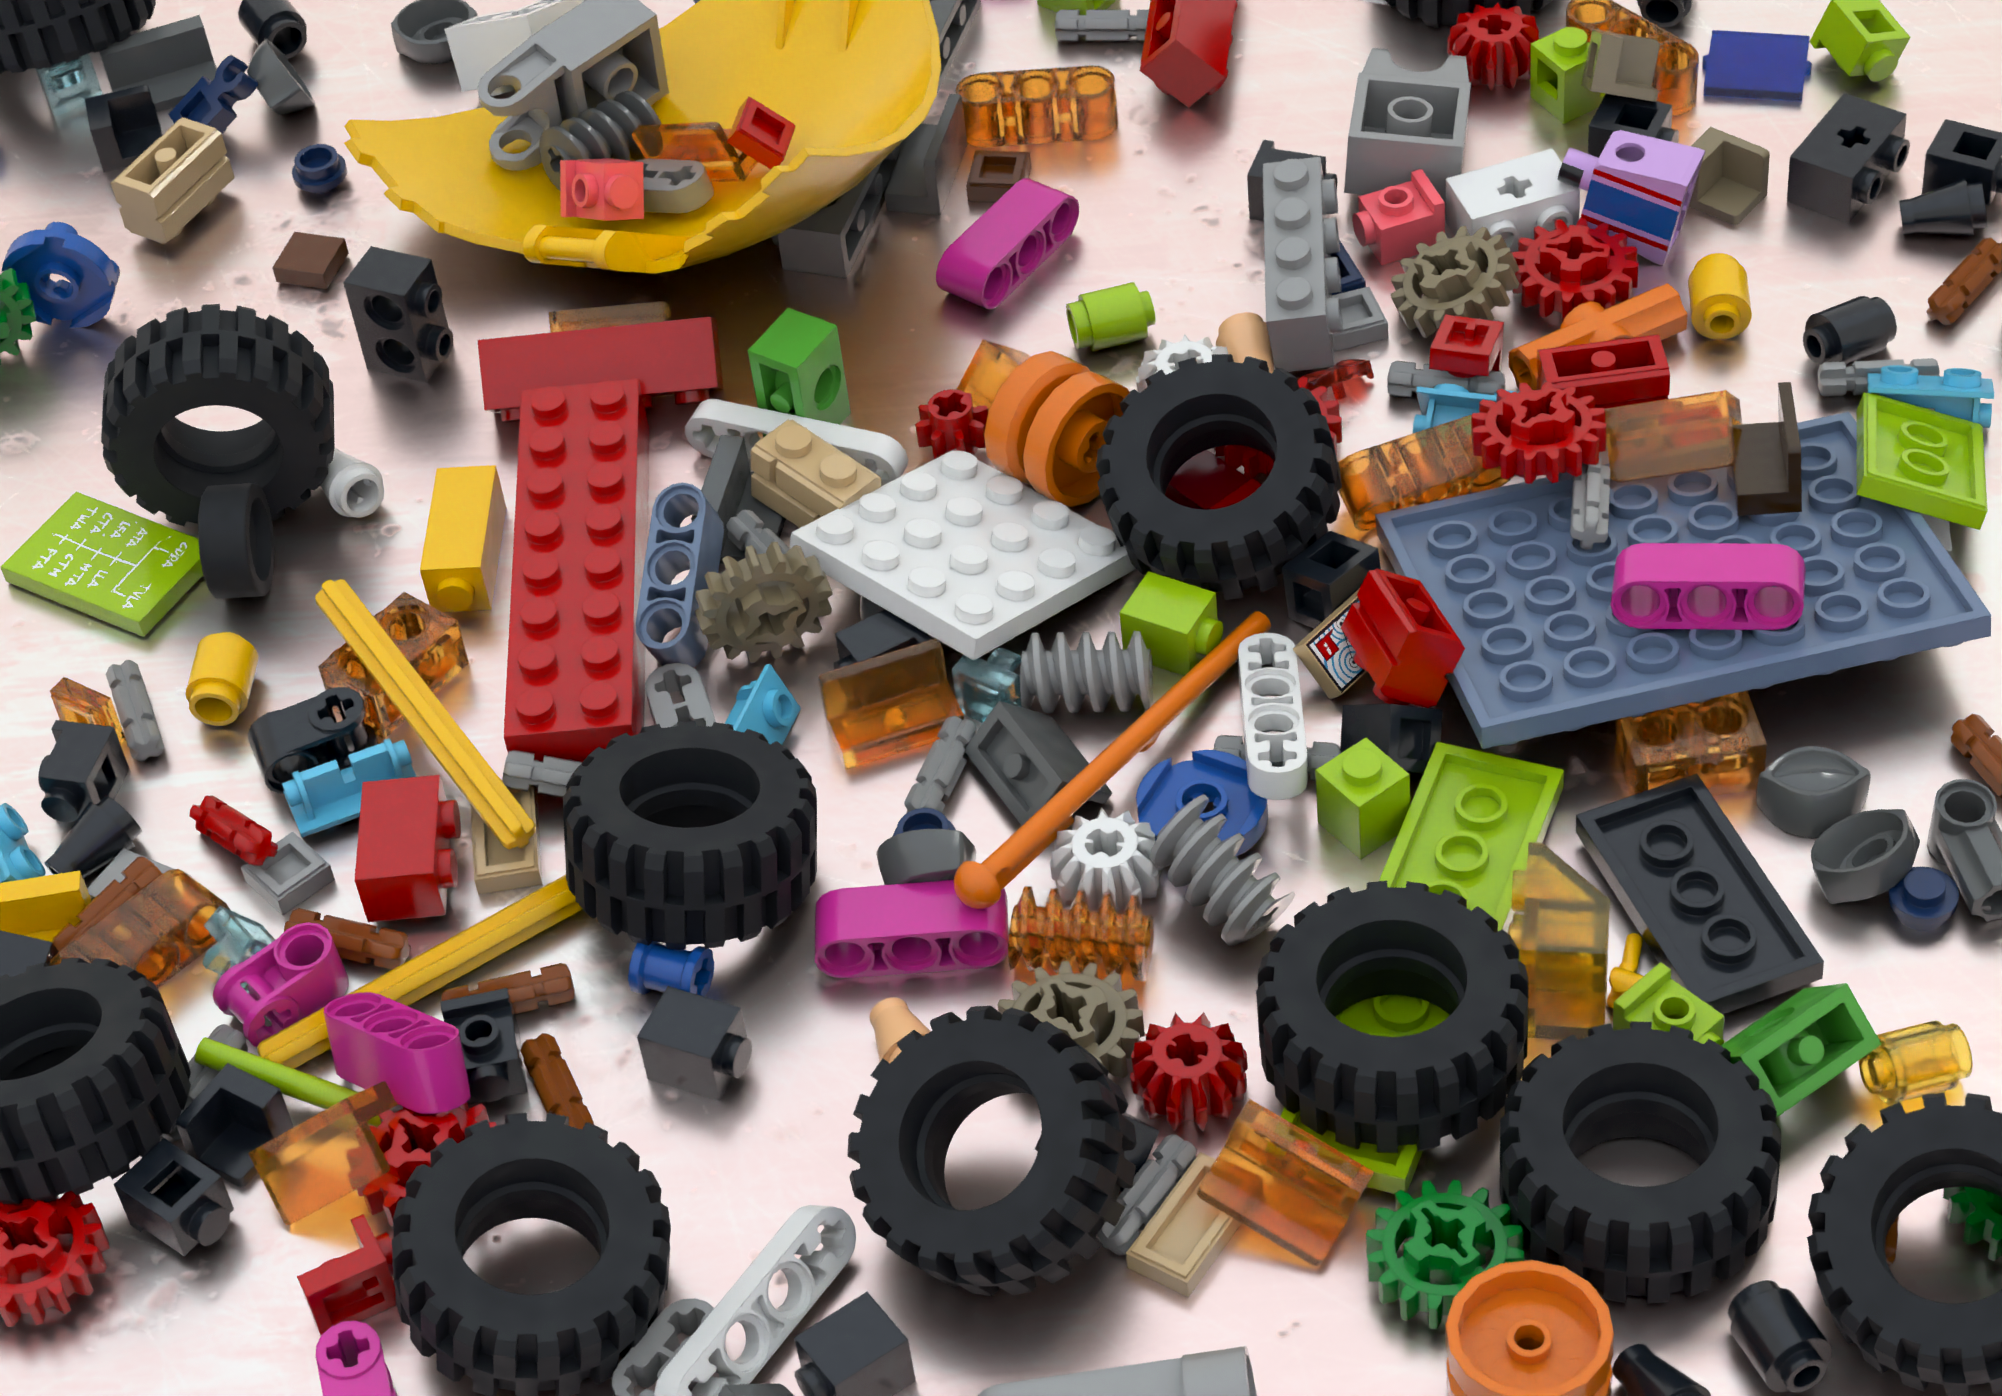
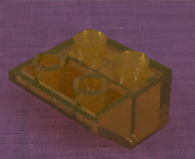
M1529 842L1527 870H1513L1512 911L1524 912V915L1513 914V923L1509 924V935L1519 949V961L1526 966L1529 982L1528 1038L1563 1040L1574 1034L1580 1040L1588 1037V1029L1591 1027L1605 1025L1610 899L1545 844Z

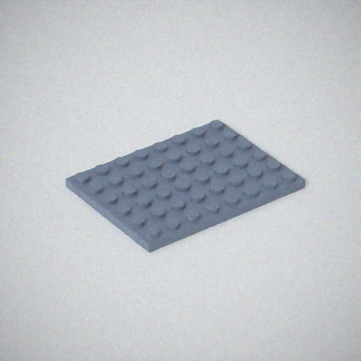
M1850 412L1797 423L1801 445L1802 512L1738 516L1729 452V438L1605 464L1610 467L1611 471L1608 538L1604 543H1593L1592 549L1581 548L1580 540L1570 536L1573 475L1569 473L1559 474V481L1557 483H1551L1545 477L1536 479L1532 484L1522 482L1375 514L1377 536L1396 574L1421 581L1465 647L1453 673H1448L1446 676L1482 749L1499 745H1512L1521 740L1562 731H1575L1584 726L1620 718L1638 717L1648 712L1683 704L1701 703L1711 698L1746 690L1764 689L1774 684L1809 676L1827 675L1837 670L1872 662L1890 661L1900 656L1935 648L1957 646L1963 642L1991 636V614L1920 513L1856 495L1857 422ZM1641 543L1787 545L1802 556L1806 567L1802 616L1793 625L1777 630L1639 629L1629 627L1621 623L1613 615L1610 605L1616 558L1623 549Z

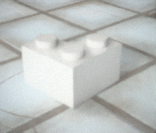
M538 0L519 9L475 16L444 29L462 92L478 89L480 79L487 71L529 39L530 36L563 16L584 0ZM513 85L500 86L491 93V96L504 94L515 90Z

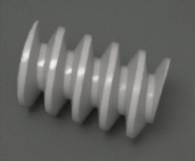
M1140 631L1133 632L1129 646L1124 650H1121L1115 632H1108L1102 650L1095 649L1089 632L1082 633L1077 650H1070L1064 632H1057L1051 651H1045L1039 633H1032L1027 649L1022 652L1021 706L1031 709L1034 697L1037 695L1043 712L1053 713L1060 695H1063L1068 711L1078 713L1082 707L1085 695H1088L1094 711L1104 712L1110 696L1113 694L1119 710L1129 712L1136 694H1139L1147 711L1153 705L1151 650L1146 648Z
M1203 794L1183 806L1160 830L1157 840L1151 849L1150 860L1157 867L1171 865L1167 877L1175 887L1189 884L1185 895L1188 902L1192 906H1201L1208 903L1204 909L1203 918L1210 926H1217L1226 922L1222 929L1221 938L1228 946L1237 945L1255 937L1273 924L1291 904L1295 893L1291 892L1276 900L1271 896L1281 879L1276 872L1259 880L1253 876L1263 858L1257 852L1240 861L1235 855L1245 838L1240 833L1223 841L1217 837L1227 818L1221 813L1203 821L1200 816L1210 801Z

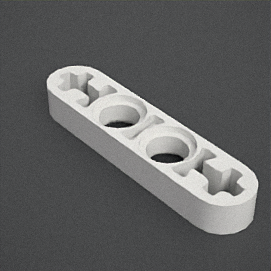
M719 399L702 401L685 425V435L688 442L698 452L713 458L721 435L744 437L749 466H751V449L760 440L757 432L769 434L786 420H794L880 476L881 486L901 477L908 465L906 450L898 441L885 434Z
M1259 633L1246 637L1239 644L1238 648L1239 686L1248 785L1250 790L1257 796L1272 800L1290 799L1300 795L1306 789L1308 782L1307 747L1297 655L1293 650L1295 645L1288 637L1277 633ZM1269 664L1273 665V667L1262 668V665ZM1272 731H1274V732H1282V733H1265V732H1272ZM1271 762H1283V766L1272 767Z
M806 1205L796 1210L665 1367L657 1380L654 1396H718L724 1384H750L850 1260L856 1244L855 1225L850 1215L843 1209L833 1206ZM819 1225L824 1226V1229L821 1231V1233H819L817 1230ZM821 1242L823 1245L821 1251L815 1250ZM795 1254L802 1256L798 1259L795 1257ZM781 1270L788 1280V1293L784 1303L776 1309L769 1300L768 1287L773 1275ZM739 1322L745 1331L746 1343L741 1356L732 1361L726 1353L725 1340L730 1327ZM715 1372L719 1374V1377H711V1376H712ZM691 1382H698L691 1392L688 1388Z

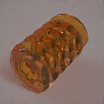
M1025 885L1011 916L1008 939L1010 970L1017 966L1022 955L1025 965L1030 972H1034V969L1038 967L1043 968L1049 957L1052 969L1056 974H1059V967L1062 961H1069L1072 967L1076 958L1079 972L1082 974L1084 968L1090 962L1097 964L1098 970L1103 960L1107 976L1116 972L1122 977L1128 963H1130L1131 971L1136 981H1145L1149 973L1153 950L1152 914L1143 915L1139 896L1131 894L1123 913L1116 912L1111 892H1104L1097 910L1089 909L1085 890H1078L1071 907L1063 908L1058 888H1051L1044 905L1037 906L1032 886Z

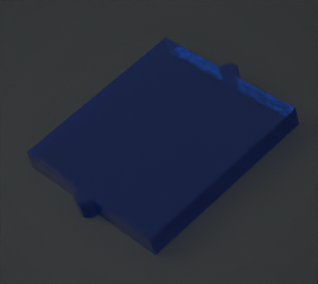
M1712 30L1709 55H1704L1702 58V68L1706 70L1703 95L1802 102L1805 76L1811 75L1812 63L1807 61L1810 36Z

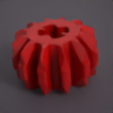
M1499 2L1493 8H1484L1481 5H1476L1473 13L1458 14L1456 25L1450 27L1448 54L1466 56L1471 87L1483 84L1488 85L1490 91L1499 85L1514 89L1516 80H1530L1531 43L1539 40V30L1536 26L1535 16L1523 15L1520 6H1514L1509 9L1501 8Z
M1175 1012L1170 1027L1165 1028L1150 1023L1148 1033L1146 1034V1041L1134 1043V1050L1131 1054L1133 1072L1130 1073L1131 1089L1136 1094V1100L1143 1101V1108L1150 1120L1167 1116V1122L1171 1125L1173 1131L1185 1120L1194 1121L1204 1131L1208 1122V1116L1213 1115L1229 1120L1230 1113L1233 1110V1102L1244 1100V1094L1247 1090V1077L1245 1073L1248 1070L1247 1053L1243 1049L1242 1043L1235 1041L1234 1033L1231 1032L1229 1023L1211 1027V1022L1204 1012L1193 1023H1184Z

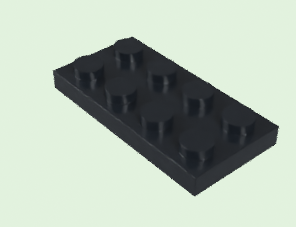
M1697 773L1576 815V834L1658 963L1661 962L1671 969L1672 980L1721 1014L1823 979L1824 960Z

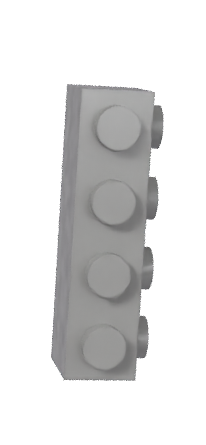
M1320 157L1287 159L1280 162L1264 163L1266 325L1275 369L1283 368L1287 372L1335 367L1334 333L1343 332L1339 297L1332 298V293L1341 292L1338 257H1331V253L1340 252L1336 217L1329 218V214L1338 213L1335 179L1324 180Z

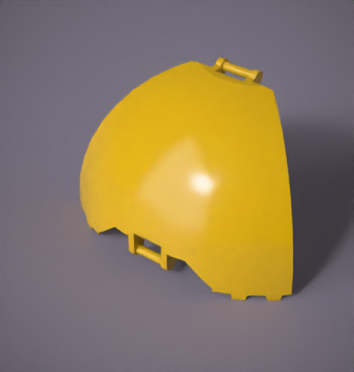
M700 0L670 23L661 27L659 32L669 93L650 106L662 123L666 135V146L663 151L657 153L648 149L649 153L646 159L694 160L704 165L713 185L714 194L705 205L687 213L644 212V219L609 221L580 217H561L560 191L546 175L542 163L526 170L514 171L502 168L491 158L489 140L497 126L507 116H494L484 107L429 118L393 121L349 119L344 127L351 139L344 142L357 163L369 166L376 172L389 188L383 194L399 210L414 213L438 233H444L478 245L524 254L529 262L536 264L657 274L730 255L773 237L807 219L858 185L926 119L937 95L940 78L939 35L929 0ZM748 96L796 125L783 162L772 169L767 168L727 143L738 110ZM517 139L504 146L502 150L507 153L517 154L527 150L531 143L523 139Z

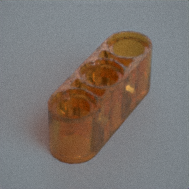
M1571 0L1567 4L1566 27H1575L1585 31L1588 43H1590L1592 29L1657 40L1660 47L1652 86L1659 90L1657 102L1671 104L1672 116L1683 115L1690 112L1696 106L1699 54L1697 49L1691 44L1613 0Z
M1088 65L977 73L963 78L955 89V93L962 96L967 144L975 147L1097 140L1113 134L1119 124L1115 78L1110 70L1101 66Z
M1471 414L1348 455L1338 462L1342 488L1338 493L1355 528L1360 531H1370L1376 529L1375 514L1499 488L1508 483L1514 476L1503 479L1501 478L1500 466L1485 470L1482 467V457L1473 456Z
M180 869L169 870L58 952L51 959L49 966L61 964L62 959L80 957L87 963H92L95 958L112 960L120 966L124 964L145 975L147 980L154 983L158 989L223 937L231 919L230 908L222 899L186 871Z

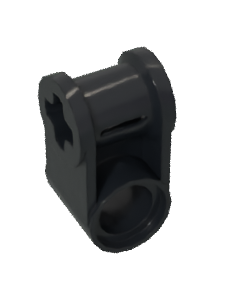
M348 687L327 689L308 700L282 710L268 712L251 725L248 732V740L264 782L271 791L284 794L282 783L292 780V773L295 771L302 772L333 760L337 761L340 770L351 767L349 754L378 744L375 731L363 719L366 713L365 703L357 691ZM334 706H337L343 720L340 722L336 721L332 710ZM350 735L354 751L348 750L344 739L345 736Z

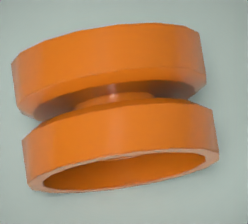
M1053 351L1035 354L1013 370L996 394L988 412L984 434L987 457L997 470L1008 476L1015 477L1023 483L1032 485L1035 491L1053 501L1070 507L1089 503L1100 495L1097 483L1100 475L1096 462L1098 449L1103 444L1106 445L1102 433L1109 418L1113 415L1119 417L1123 415L1119 404L1130 392L1119 383L1091 372L1088 367L1065 355Z
M1535 1260L1500 1263L1473 1276L1453 1298L1445 1324L1446 1350L1448 1355L1446 1361V1384L1449 1396H1611V1361L1613 1357L1614 1332L1608 1305L1593 1285L1563 1266Z

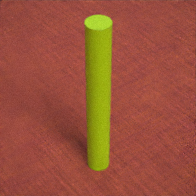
M207 1037L201 1040L195 1053V1063L217 1071H221L229 1063L279 1088L284 1095L367 1125L378 1127L381 1124L377 1109L381 1106L393 1110L391 1103Z

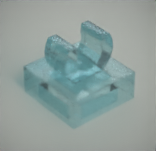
M89 54L82 55L80 59L67 63L64 61L53 64L52 67L39 70L35 68L45 99L54 116L86 105L85 98L103 95Z
M1001 647L994 650L987 661L980 658L972 660L963 655L952 668L958 713L983 723L998 701L1022 707L1020 676L1013 672L1021 663V655Z
M219 906L204 925L218 943L208 950L202 964L206 969L223 975L230 966L233 967L244 962L275 941V938L262 924L223 906ZM242 983L241 986L247 991L248 984Z

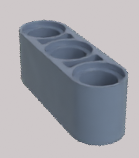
M684 482L672 484L662 490L653 505L636 617V633L640 641L661 666L682 663L695 667L706 654L708 639L706 635H703L695 614V610L699 608L695 594L698 590L709 589L704 577L707 572L718 573L724 536L723 522L699 488ZM697 514L692 523L680 527V524L686 517ZM690 570L683 581L671 585L672 580L677 574ZM681 627L680 633L676 638L662 643L669 631Z

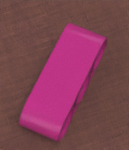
M1021 179L946 249L936 271L938 287L943 291L988 310L996 308L1069 238L1079 217L1078 200L1074 196L1032 179Z
M1634 544L1623 549L1616 558L1610 605L1613 615L1621 623L1639 629H1784L1796 623L1802 616L1806 567L1804 559L1796 550L1781 544Z
M954 880L841 888L825 893L816 902L815 963L819 970L832 977L860 978L980 969L994 966L1003 961L1008 955V899L1004 888L1001 890L1000 900L993 906L985 909H975L965 905L956 895Z
M372 992L342 996L329 1002L324 1007V1016L335 1071L340 1078L422 1114L446 1112L458 1108L469 1100L470 1087L459 1029L455 1026Z

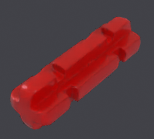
M210 795L204 797L201 805H192L189 817L196 820V830L210 837V839L239 856L245 862L253 866H262L266 857H275L278 845L271 841L272 832L227 805V803Z

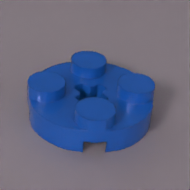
M52 222L44 230H33L19 236L8 248L2 265L3 272L10 268L16 271L18 283L27 282L37 322L51 325L53 318L71 321L69 328L90 326L100 321L108 313L120 276L119 266L109 259L104 251L93 242L78 235L74 227L63 222ZM50 274H58L65 277L70 282H67L63 279L55 282L49 277Z
M1198 750L1192 751L1193 760L1182 761L1172 766V757L1159 762L1147 772L1139 784L1136 794L1139 823L1150 824L1151 831L1155 834V841L1160 830L1183 806L1203 794L1207 796L1210 800L1209 802L1213 803L1214 810L1202 813L1200 818L1206 821L1221 813L1227 818L1217 837L1223 841L1240 833L1245 838L1235 855L1237 858L1238 855L1252 848L1263 835L1268 822L1267 799L1257 796L1250 790L1246 761L1223 751Z

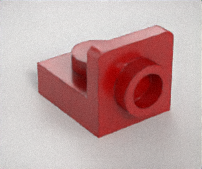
M1445 315L1430 347L1429 369L1447 371L1449 374L1460 378H1471L1478 375L1488 377L1491 370L1501 372L1504 322Z
M364 1214L350 1219L360 1246L359 1249L344 1256L330 1259L319 1267L297 1276L320 1336L330 1327L341 1322H361L396 1306L395 1285L392 1278V1240L387 1232L375 1237Z

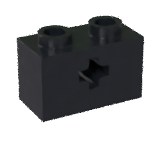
M1844 93L1790 156L1787 202L1850 223L1865 204L1871 205L1875 201L1882 183L1892 171L1898 172L1903 167L1910 148V141L1905 139L1907 114Z

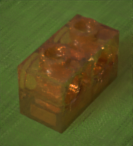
M403 592L384 610L374 616L434 694L469 664L458 620L412 595ZM347 643L333 651L318 666L325 691L335 687H348L361 695L366 710L363 719L366 724L372 727L377 736L385 739L406 720ZM334 706L332 710L341 715L339 708Z
M1747 690L1711 698L1705 702H1692L1656 710L1638 717L1616 719L1615 752L1630 796L1696 773L1712 796L1757 789L1759 774L1765 771L1767 743Z

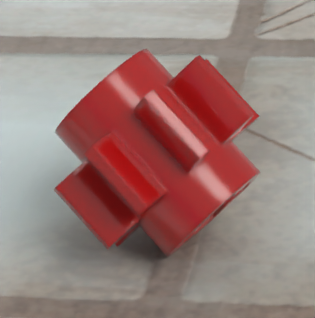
M956 389L943 390L933 395L928 401V405L920 404L918 407L920 421L915 424L918 446H932L934 459L955 448L957 451H965L975 455L978 448H986L984 434L988 408L987 406L973 407L971 393H965Z

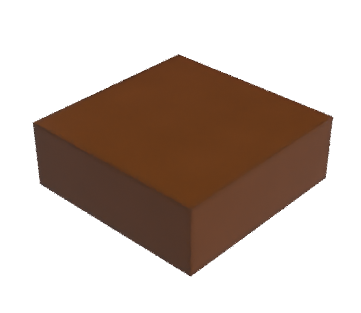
M975 151L966 185L968 202H997L1018 181L1023 178H1029L1031 171L1030 152Z
M294 232L272 267L276 282L327 289L349 254L345 238Z

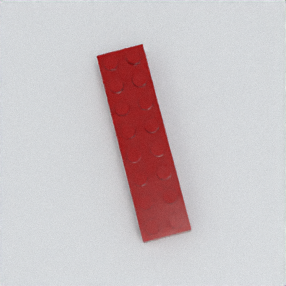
M639 378L521 390L504 717V741L508 753L512 750L534 753V760L543 761L544 755L583 762L596 748L606 749L611 739L627 733L629 736L639 734L642 727H644L646 647L642 644L636 633V617L648 543L650 430Z

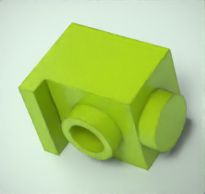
M1831 0L1809 42L1815 49L1826 48L1836 60L1837 65L1849 77L1867 75L1871 81L1877 82L1887 78L1894 72L1898 65V60L1911 37L1880 0Z
M1575 27L1562 28L1531 43L1530 97L1563 124L1597 109L1605 96V93L1593 92L1581 85L1590 43L1587 42L1586 32Z
M1661 962L1614 1001L1613 1030L1630 1029L1631 1021L1651 1022V1029L1669 1032L1671 1025L1690 1030L1694 1033L1693 1040L1705 1044L1708 1039L1719 1045L1725 1043L1723 1040L1725 1016L1672 980L1671 969Z

